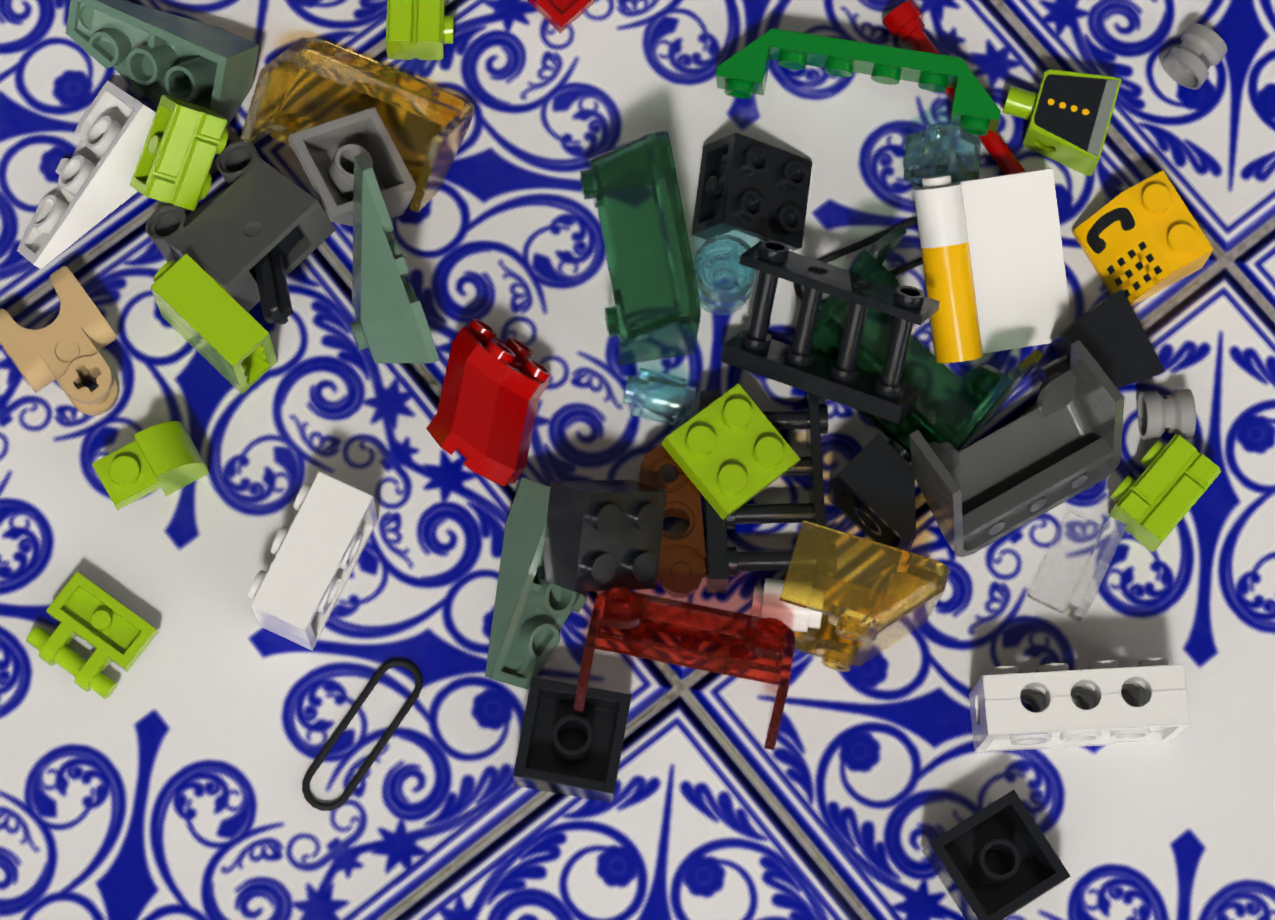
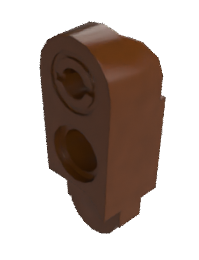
M659 446L653 448L645 455L640 465L639 483L667 491L664 520L670 517H678L687 525V531L678 536H671L662 530L657 584H660L667 594L673 597L684 598L696 592L702 582V578L706 577V552L700 491L665 448ZM667 465L675 467L678 471L677 479L673 482L663 481L659 476V471L662 467Z

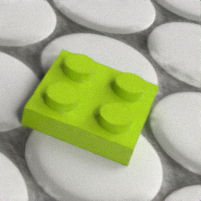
M739 383L665 437L661 443L722 520L730 516L801 460Z

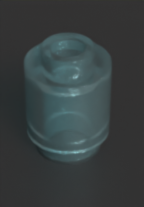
M640 368L638 377L628 376L622 403L631 405L629 412L631 416L675 426L676 421L685 423L689 420L696 386L685 384V378Z

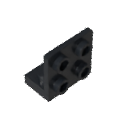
M733 133L704 145L692 235L709 240L736 230L764 241L773 240L784 243L792 251L800 249L803 244L812 162L806 158L739 133Z

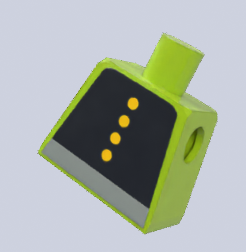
M1054 69L1045 70L1037 93L1010 85L1002 113L1029 120L1022 143L1025 147L1091 177L1101 157L1122 79Z

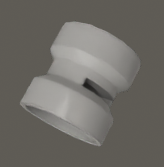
M1193 23L1182 34L1180 46L1171 48L1164 57L1162 66L1175 82L1188 89L1196 90L1200 89L1208 78V69L1211 66L1218 65L1228 50L1224 40L1216 32L1202 24Z
M1177 389L1163 398L1157 391L1140 392L1137 402V418L1142 439H1159L1165 431L1168 434L1172 433L1174 436L1177 434L1183 438L1193 437L1196 428V409L1192 391L1190 389Z

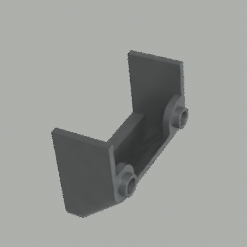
M1080 340L1071 344L1070 370L1065 373L1057 372L1049 376L1041 384V392L1037 398L1036 409L958 452L954 445L949 442H932L928 444L919 430L909 434L911 465L915 470V479L946 542L958 557L969 556L1101 482L1118 467L1121 461L1124 397Z

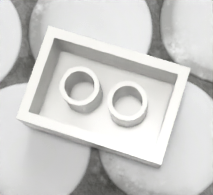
M318 472L312 484L305 482L301 487L293 507L298 513L290 528L283 526L279 530L271 548V553L276 556L267 572L263 570L258 572L248 593V597L253 599L250 605L260 627L313 651L378 522L373 496L322 472Z

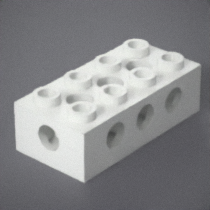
M1164 657L1142 659L1138 661V667L1119 668V663L1116 660L1095 661L1089 663L1088 669L1069 670L1067 663H1050L1039 666L1038 672L1019 673L1017 666H998L988 669V675H982L969 693L974 753L1171 742L1191 724L1184 664L1169 665L1168 658ZM1123 697L1126 698L1131 703V705L1126 703ZM1072 699L1078 701L1083 709L1077 707ZM1021 701L1029 704L1034 712L1028 711Z

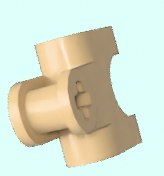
M62 266L53 272L49 278L60 300L59 315L54 322L42 329H27L18 325L6 310L0 309V345L35 393L56 380L75 408L86 415L97 416L108 412L116 404L119 397V387L107 362L99 353L101 349L115 341L117 337L68 267ZM89 380H92L96 385L98 384V387L93 391H90L86 386L84 387V384Z

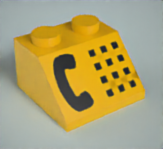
M1163 170L1121 192L1072 232L1109 293L1112 295L1123 289L1131 306L1202 269L1214 250Z

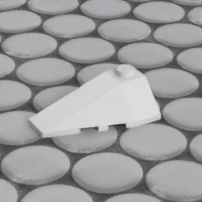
M107 80L80 119L74 132L81 139L70 160L61 158L55 171L59 178L54 195L50 194L40 201L18 246L17 251L39 269H42L138 192L130 186V182L156 112Z

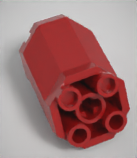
M473 318L468 326L462 327L452 342L438 411L426 429L438 445L450 455L457 450L464 456L466 460L463 464L470 470L504 487L509 483L514 484L526 467L539 398L549 385V378L552 374L544 366L530 359L533 352L523 343L512 337H509L504 342L496 337L497 333L490 326L477 318Z

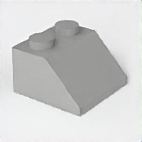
M375 107L290 134L288 137V141L331 222L353 227L354 156L364 153L372 166L390 219L404 214L418 189Z

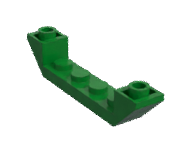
M772 28L717 66L716 70L717 87L725 89L724 93L726 95L740 99H750L753 94L764 95L770 59L778 60L779 66L792 70H804L806 65L825 68V73L837 77H851L853 72L871 75L873 81L888 85L899 84L900 80L918 82L919 88L932 92H944L947 87L956 88L950 125L959 126L960 132L974 136H985L988 131L997 132L1000 109L960 57Z

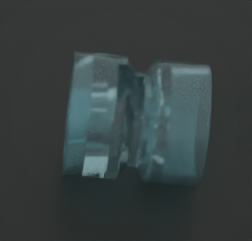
M717 235L706 240L697 250L693 263L691 291L697 304L709 313L716 315L732 314L742 309L749 301L756 269L739 264L741 254L751 248L741 238L732 235Z

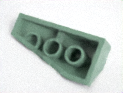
M70 0L66 34L106 69L113 67L132 84L130 90L140 99L147 97L157 107L162 95H167L187 103L208 108L228 120L227 128L252 88L259 44L220 27L124 0Z
M364 153L354 156L352 306L357 321L349 323L359 351L367 348L375 363H433L439 361L440 359L420 300H417L411 283L406 281L405 276L408 275L409 269L396 238L392 239L390 232L394 231L393 224L373 168Z
M522 477L505 524L485 676L528 690L532 677L538 675L560 642L559 630L572 611L580 612L587 598L583 596L585 592H574L541 579L550 487Z

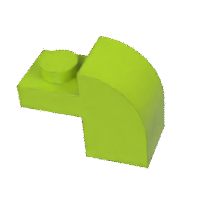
M179 421L164 422L146 428L134 434L135 441L92 463L117 510L160 487L165 496H168L209 474L207 466L186 428Z

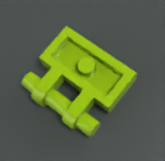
M76 572L46 610L48 615L58 621L60 625L52 635L37 625L27 636L26 642L40 651L39 657L50 666L58 664L75 677L74 683L84 691L88 692L92 689L98 695L107 699L117 687V683L104 674V670L109 663L113 661L128 672L158 632L156 628L79 572ZM76 635L96 649L87 661L68 647Z

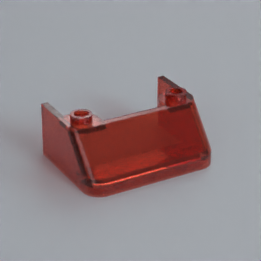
M613 588L603 591L595 599L583 651L573 710L581 712L584 710L597 649L774 684L764 746L765 749L774 750L789 688L796 639L795 634L791 628L776 618H762L632 592L626 588Z

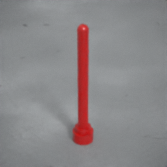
M913 0L900 4L883 19L882 23L893 38L899 37L902 42L908 41L913 50L940 54L923 31L925 24L922 22V18L924 15ZM947 87L944 92L953 103L956 88ZM988 131L985 136H977L1005 175L1026 172L998 132Z

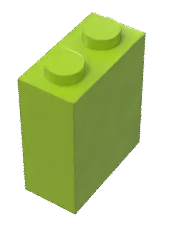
M187 253L177 262L171 260L159 269L154 276V283L150 287L161 316L243 395L277 363L269 332Z

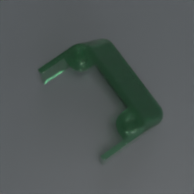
M667 130L647 133L588 159L587 170L580 171L584 200L593 198L594 206L598 209L613 293V307L604 308L608 336H617L618 365L694 354L701 317L698 286L669 134Z
M899 225L864 249L849 271L896 287L900 286L896 277L882 264L907 231ZM830 295L820 308L812 344L815 354L831 360H837L849 301ZM868 308L856 362L860 370L877 376L882 375L894 322L891 315ZM911 335L901 380L905 382L906 386L920 390L916 408L899 424L863 411L860 412L890 440L900 444L910 457L909 434L916 430H919L928 444L932 442H949L959 451L1008 400L1044 354L1036 349L1005 375L993 366L980 364L972 367L959 379L944 364L936 363L935 356Z

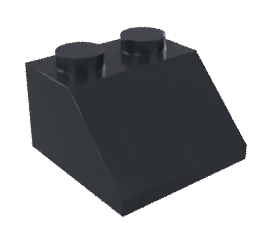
M878 434L836 475L828 500L887 557L899 566L906 559L916 538L915 470L910 464L911 457L900 444L894 440L887 442Z

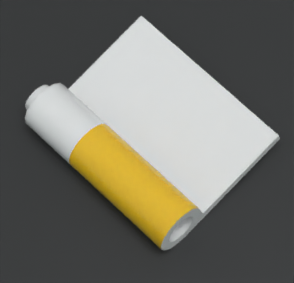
M1053 168L953 183L951 175L922 178L923 187L914 189V198L927 297L940 301L938 311L930 317L936 363L970 361L983 357L984 353L1051 343L1053 337L1072 324Z

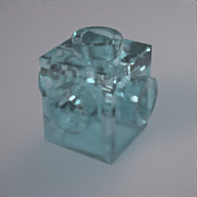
M932 124L927 126L925 131L906 135L903 180L921 188L923 187L922 178L951 175L952 183L979 179L981 139L953 124Z

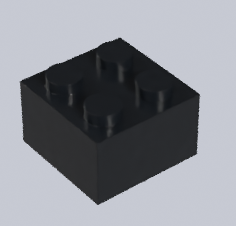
M633 480L551 481L541 579L574 592L656 589L667 491Z
M532 677L513 774L514 786L613 803L631 694Z
M1015 790L1007 793L932 840L922 850L966 920H1005L1070 877V874Z

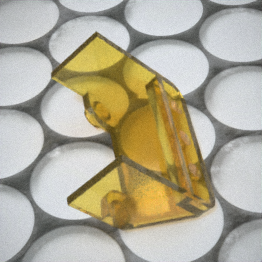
M307 37L297 41L260 70L240 139L249 143L264 130H267L275 140L290 144L288 141L290 134L375 107L416 184L409 209L419 212L439 192L470 126L475 106L468 99L328 41Z
M803 520L789 569L786 570L783 578L785 582L779 600L822 613L820 629L808 628V632L769 628L765 641L822 658L821 663L824 666L842 672H849L851 666L863 665L927 622L945 590L950 569L945 564L934 559Z

